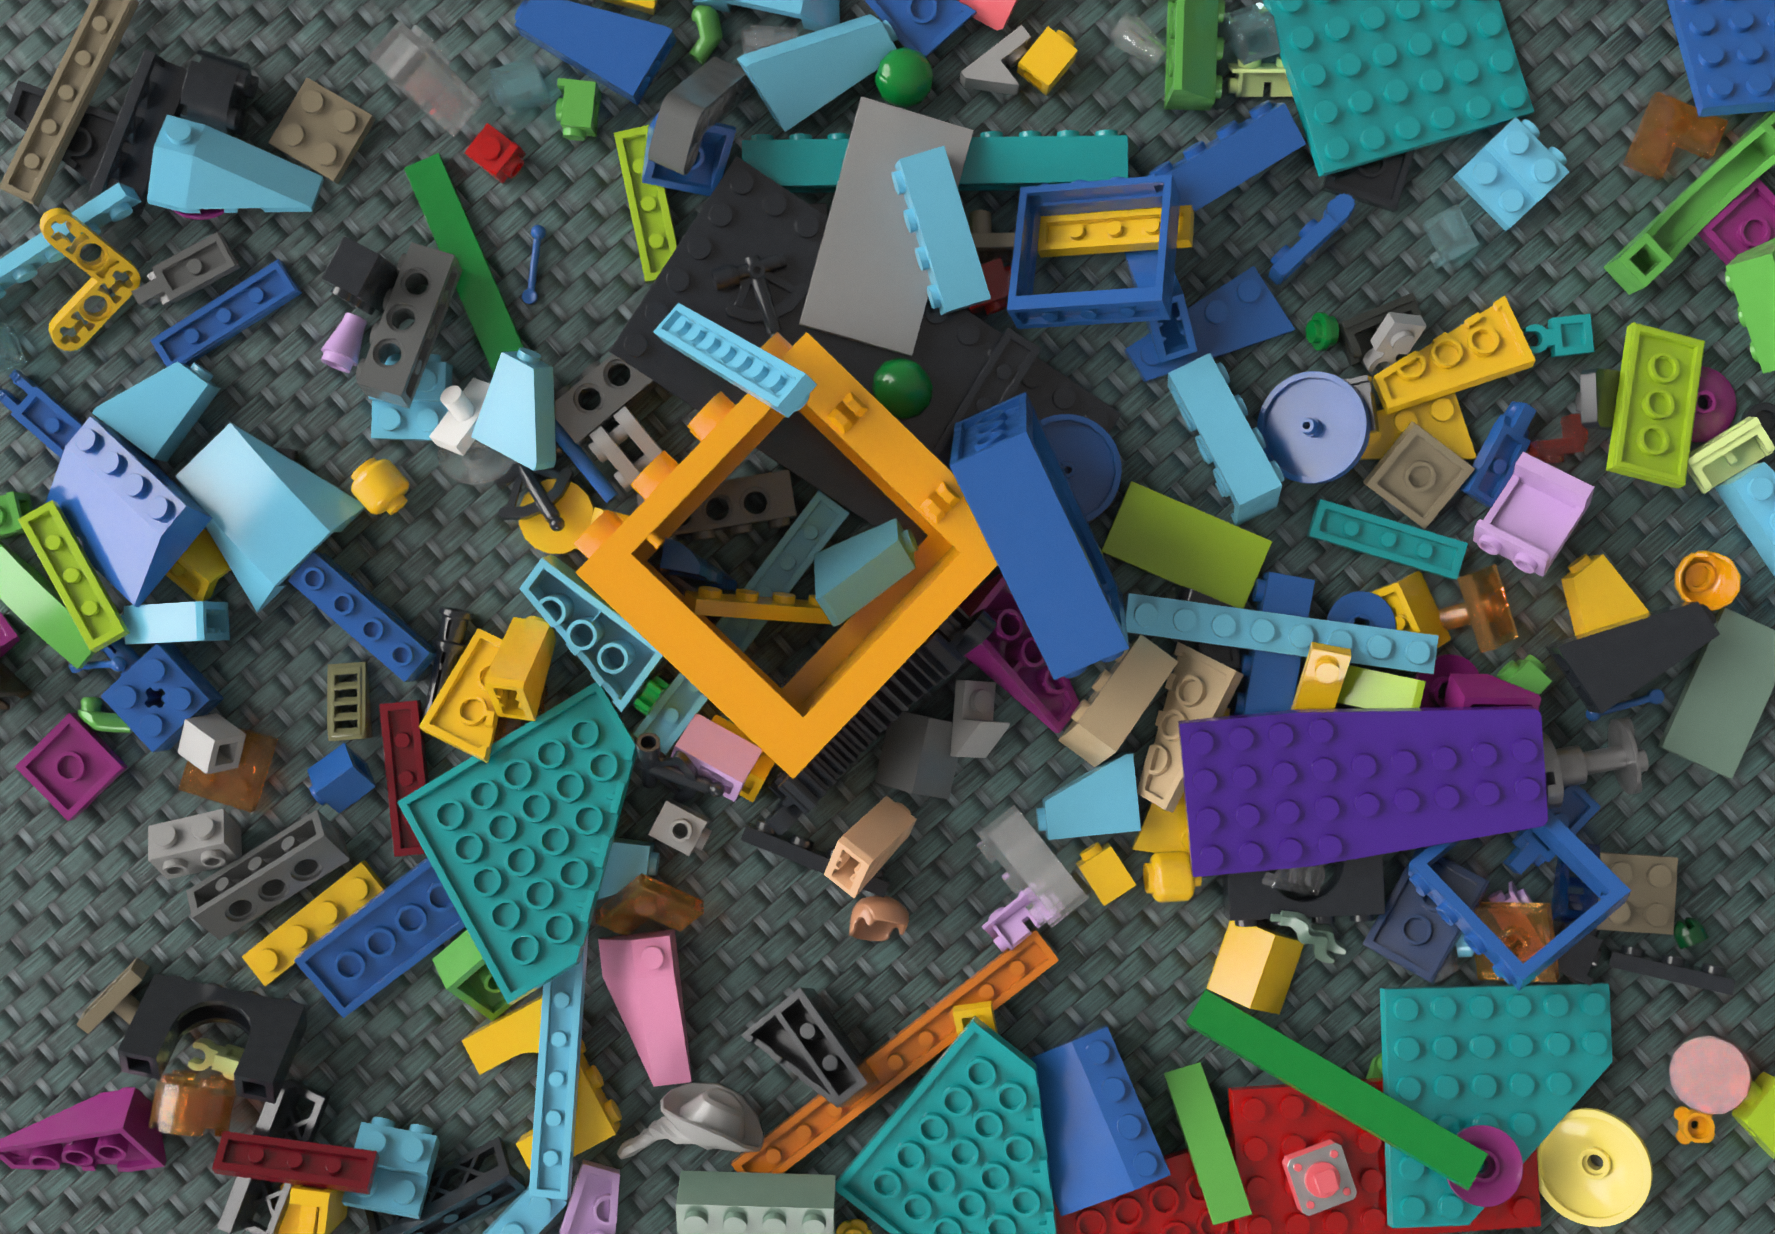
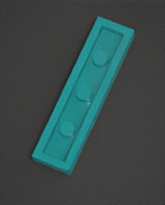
M1322 499L1317 500L1307 537L1450 580L1458 579L1468 543Z

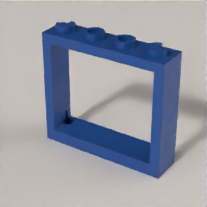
M1154 173L1145 177H1113L1109 180H1076L1072 183L1052 185L1042 183L1040 186L1020 187L1007 312L1017 329L1171 320L1181 198L1173 175L1156 176ZM1162 207L1155 287L1033 295L1041 216Z
M1549 809L1547 823L1542 827L1530 829L1601 900L1524 964L1430 867L1461 841L1429 846L1409 863V880L1415 885L1416 892L1423 897L1428 895L1437 905L1436 911L1440 917L1450 926L1455 924L1465 934L1464 940L1470 949L1477 955L1483 953L1494 964L1492 969L1499 979L1502 977L1509 985L1512 983L1518 991L1523 989L1625 904L1631 892Z

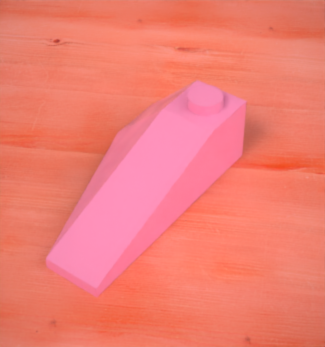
M675 929L599 938L603 979L653 1086L692 1082Z

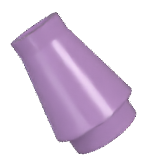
M345 313L341 323L322 347L323 356L321 361L334 369L350 373L352 366H357L367 321L357 315Z

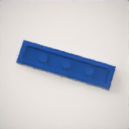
M277 259L150 341L166 367L177 361L190 365L299 296L302 292L283 261Z

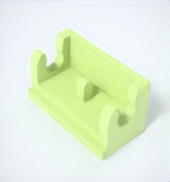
M1747 417L1692 450L1689 455L1687 471L1701 493L1705 494L1765 456L1772 454L1775 446L1757 417Z

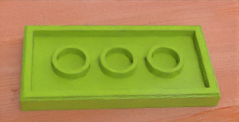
M1635 322L1627 326L1606 471L1677 489L1685 486L1705 341Z
M1131 481L1101 551L1108 556L1178 586L1190 588L1233 607L1244 609L1272 541Z

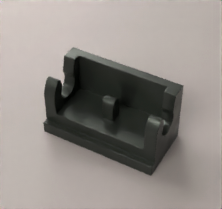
M1413 292L1338 324V338L1350 366L1363 361L1364 355L1374 348L1370 340L1388 312L1421 315L1422 317Z

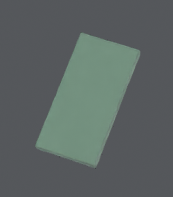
M1721 608L1714 624L1720 635L1702 647L1657 747L1725 778L1732 779L1775 686V630L1728 608Z

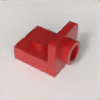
M489 123L484 126L464 152L471 160L502 184L508 177L512 179L519 173L524 165L523 158L526 155L518 144L510 141Z

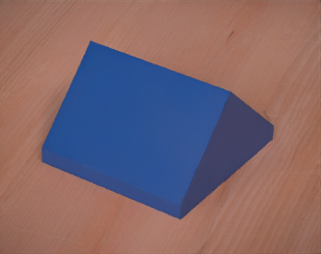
M657 114L648 126L642 183L711 196L723 177L735 137L736 127L716 123L703 134L696 161L690 172L684 176L648 159V152L658 118Z

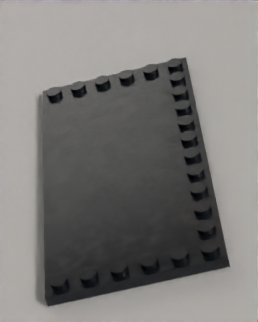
M736 156L609 352L698 411H701L720 391L737 405L747 394L745 391L664 343L653 331L673 308L680 303L761 348L770 337L769 334L767 335L763 322L749 323L727 316L725 313L728 305L735 304L741 289L740 285L717 292L710 269L719 267L725 262L735 266L744 264L745 258L759 255L761 259L783 252L787 267L772 271L771 273L795 286L804 283L809 289L828 217ZM767 280L774 306L784 302L790 296V292ZM751 284L742 308L759 310ZM807 293L792 311L778 318L782 328L780 332L792 346L807 332L870 394H872L874 373L884 362L899 357L912 360L921 365L932 381L933 397L931 403L919 416L906 420L896 419L931 453L1003 336L1002 333L966 309L941 316L939 308H932L929 297L911 357L799 325ZM1038 357L1035 358L1011 397L1013 398L1027 392L1040 420L1059 414L1079 415L1096 422L1108 434L1121 416L1120 412ZM799 411L793 412L789 418L785 417L756 447V449L876 527L897 518L904 531L909 529L912 532L917 546L927 537L901 509ZM998 565L973 592L1001 573Z

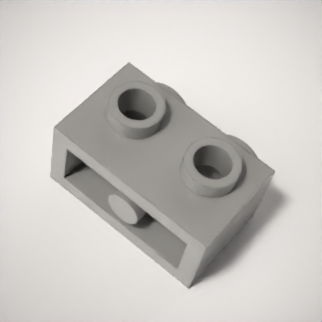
M224 809L148 826V861L167 880L225 867L242 856L241 828Z

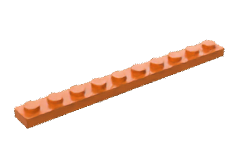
M1036 928L1030 931L1032 934L1013 950L1009 948L866 1057L864 1060L880 1083L853 1105L836 1107L818 1094L765 1135L763 1146L759 1152H743L732 1161L731 1165L736 1172L784 1173L953 1043L957 1038L953 1006L992 1001L993 1011L1057 963L1059 959Z

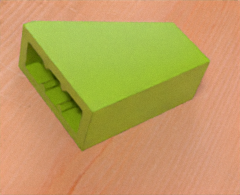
M1349 665L1337 703L1359 709L1420 708L1426 681Z

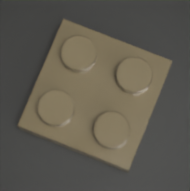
M306 78L268 143L338 184L376 119L371 114L311 79Z
M1412 421L1364 479L1363 483L1426 529L1475 468Z
M1596 851V856L1631 892L1626 903L1595 929L1673 935L1678 858L1673 856ZM1595 893L1593 895V905L1601 900Z

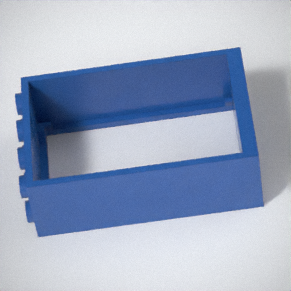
M1027 392L956 423L949 466L1053 679L1056 680L1063 676L1065 678H1073L1083 673L1087 666L1101 660L1104 663L1111 662L1122 656L1124 650L1129 649L1122 593Z

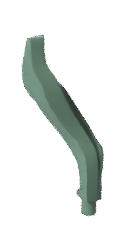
M1281 910L1280 914L1270 915L1271 922H1280V926L1293 928L1300 943L1312 944L1317 960L1324 963H1334L1333 954L1329 951L1337 954H1346L1345 945L1334 938L1333 929L1329 925L1311 924L1308 918L1299 912Z

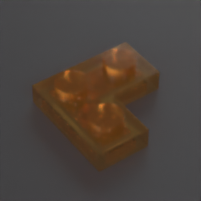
M1656 92L1651 97L1623 165L1658 180L1664 176L1676 147L1708 160L1714 156L1728 121L1718 116L1698 117L1696 107L1661 92Z
M238 728L246 734L238 768L205 774L187 760L178 790L247 812H255L278 739L245 728Z
M641 873L596 910L595 923L625 936H628L649 918L669 928L682 931L704 913V901Z

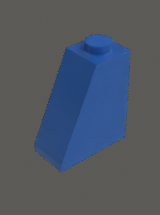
M1158 250L1124 252L1134 288L1155 287ZM1175 272L1171 320L1146 321L1160 363L1197 351L1184 294Z

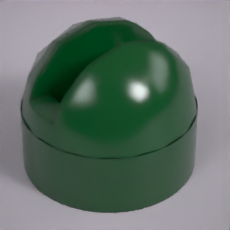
M1686 917V926L1681 921H1677L1674 926V939L1679 949L1690 947L1709 938L1705 927L1695 918Z

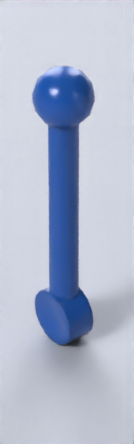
M535 225L531 229V235L534 240L528 287L522 293L523 301L529 305L535 304L538 300L535 284L541 239L546 235V230L541 225Z
M117 656L111 661L87 662L81 669L75 668L71 663L68 667L72 673L80 672L83 669L112 668L114 671L120 672L125 669L126 661L123 657Z
M1651 689L1647 692V695L1617 703L1604 713H1594L1587 710L1586 717L1589 721L1595 722L1602 715L1648 702L1660 704L1664 700V693L1659 689Z

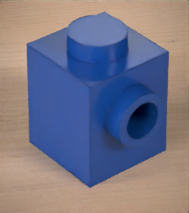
M345 743L307 769L312 786L309 787L312 796L319 804L324 806L327 803L337 813H341L376 787L367 762Z

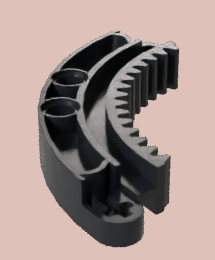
M958 606L794 779L783 769L768 785V788L781 801L768 815L765 823L778 835H782L796 822L802 813L807 814L816 807L818 800L827 794V790L837 782L839 776L847 771V767L857 760L858 755L864 752L869 744L875 741L880 733L890 726L893 720H897L904 710L907 711L914 701L917 702L924 693L927 694L942 679L945 680L950 674H954L966 661L963 656L980 645L993 632L998 623L984 609L969 617Z

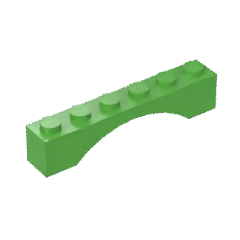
M1768 111L1603 267L1629 295L1645 288L1721 210L1775 164V111Z

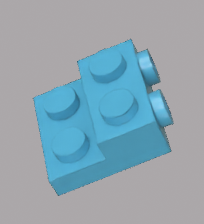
M1516 117L1453 176L1505 231L1509 230L1569 173L1564 166L1567 163V159L1563 153L1555 147L1547 149L1537 139L1540 136L1538 128L1529 120L1524 119L1520 122Z
M401 354L389 356L385 365L396 364L400 360ZM430 354L410 409L368 396L372 400L371 438L374 440L432 441L429 436L448 412L440 397L446 388L452 386L453 366L447 362H441V355Z
M373 1117L371 1123L361 1122L354 1148L377 1151L379 1160L370 1194L345 1191L342 1199L343 1205L420 1219L440 1147L438 1137L432 1135V1128L419 1124H411L409 1130L394 1128V1121L381 1117Z

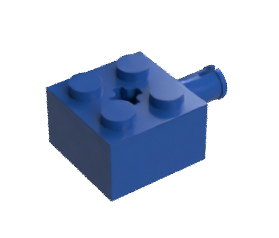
M123 638L101 650L111 660L114 657L120 656L126 661V667L122 670L121 677L101 697L152 753L170 750L181 739L185 719L207 715L224 699L174 643H157L143 657H140L129 644H125ZM164 690L165 694L162 697L160 692Z

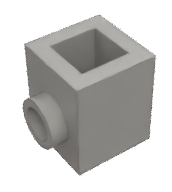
M217 713L187 718L184 721L178 754L205 774L235 769L239 766L246 734Z
M669 798L666 800L648 835L690 856L695 848L702 851L712 833V830L706 828L710 818Z

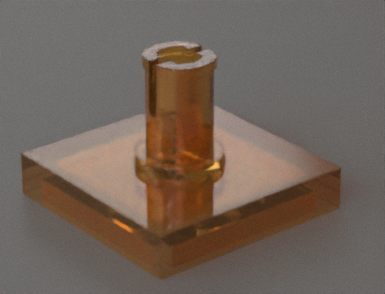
M1496 563L1481 567L1457 578L1464 602L1440 609V621L1445 630L1472 624L1480 653L1495 650L1518 637Z
M1480 902L1474 912L1523 964L1555 938L1551 903ZM1474 952L1478 980L1505 981L1502 977L1499 979L1492 969L1494 964L1483 953L1477 955ZM1558 960L1531 982H1557L1559 978Z

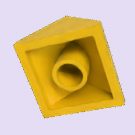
M1229 921L1206 988L1249 1009L1280 1015L1304 944L1300 943L1296 938L1259 925L1238 927L1235 926V921Z

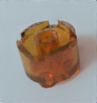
M172 1070V1073H163L161 1080H156L149 1128L158 1127L160 1132L186 1136H203L205 1129H215L214 1137L222 1136L223 1131H230L236 1087L233 1085L234 1080L227 1079L223 1075H211L210 1078H200L198 1080L195 1079L196 1072L186 1070Z

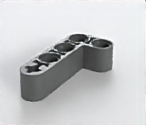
M715 56L671 90L661 105L648 152V159L686 176L696 161L703 134L743 99L750 83L744 70Z

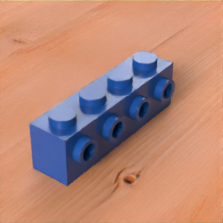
M1267 100L1249 111L1251 117L1240 124L1235 120L1224 125L1216 131L1218 137L1205 145L1203 141H1199L1182 152L1185 156L1183 159L1173 165L1170 161L1162 163L1149 173H1155L1156 176L1172 174L1181 195L1180 206L1192 205L1195 212L1306 143L1286 104H1271L1270 100Z

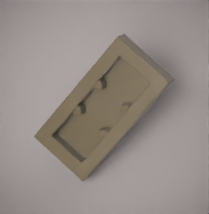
M976 210L970 212L969 228L980 263H987L997 258H1001L1002 263H1012L1015 233H992V219L989 211Z
M136 957L83 1011L76 1025L89 1034L111 1011L115 1012L130 1025L141 1003L130 992L143 979L149 966Z

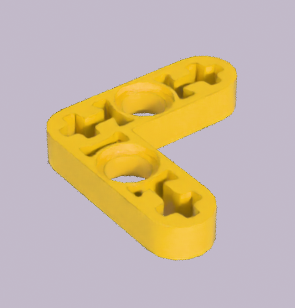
M54 208L45 212L40 219L39 226L44 238L50 245L91 276L49 323V334L55 345L64 351H74L84 346L132 295L131 291L139 287L141 277L135 265L71 212L62 208ZM56 221L59 224H63L67 221L65 225L70 233L76 237L71 243L69 238L59 231L54 234V230L51 227L52 223ZM93 243L99 245L102 249L99 258L91 262L81 259L80 251L82 247ZM115 271L120 273L126 272L129 279L125 283L122 280L116 281L113 273ZM103 283H105L108 289L111 287L115 294L113 297L109 295L105 288L101 287ZM97 295L105 299V306L99 312L91 313L84 309V302L90 296ZM76 311L79 312L84 320L88 321L86 325L81 319L78 321L74 314ZM63 326L69 329L74 326L76 335L74 337L69 335L63 337L60 329Z

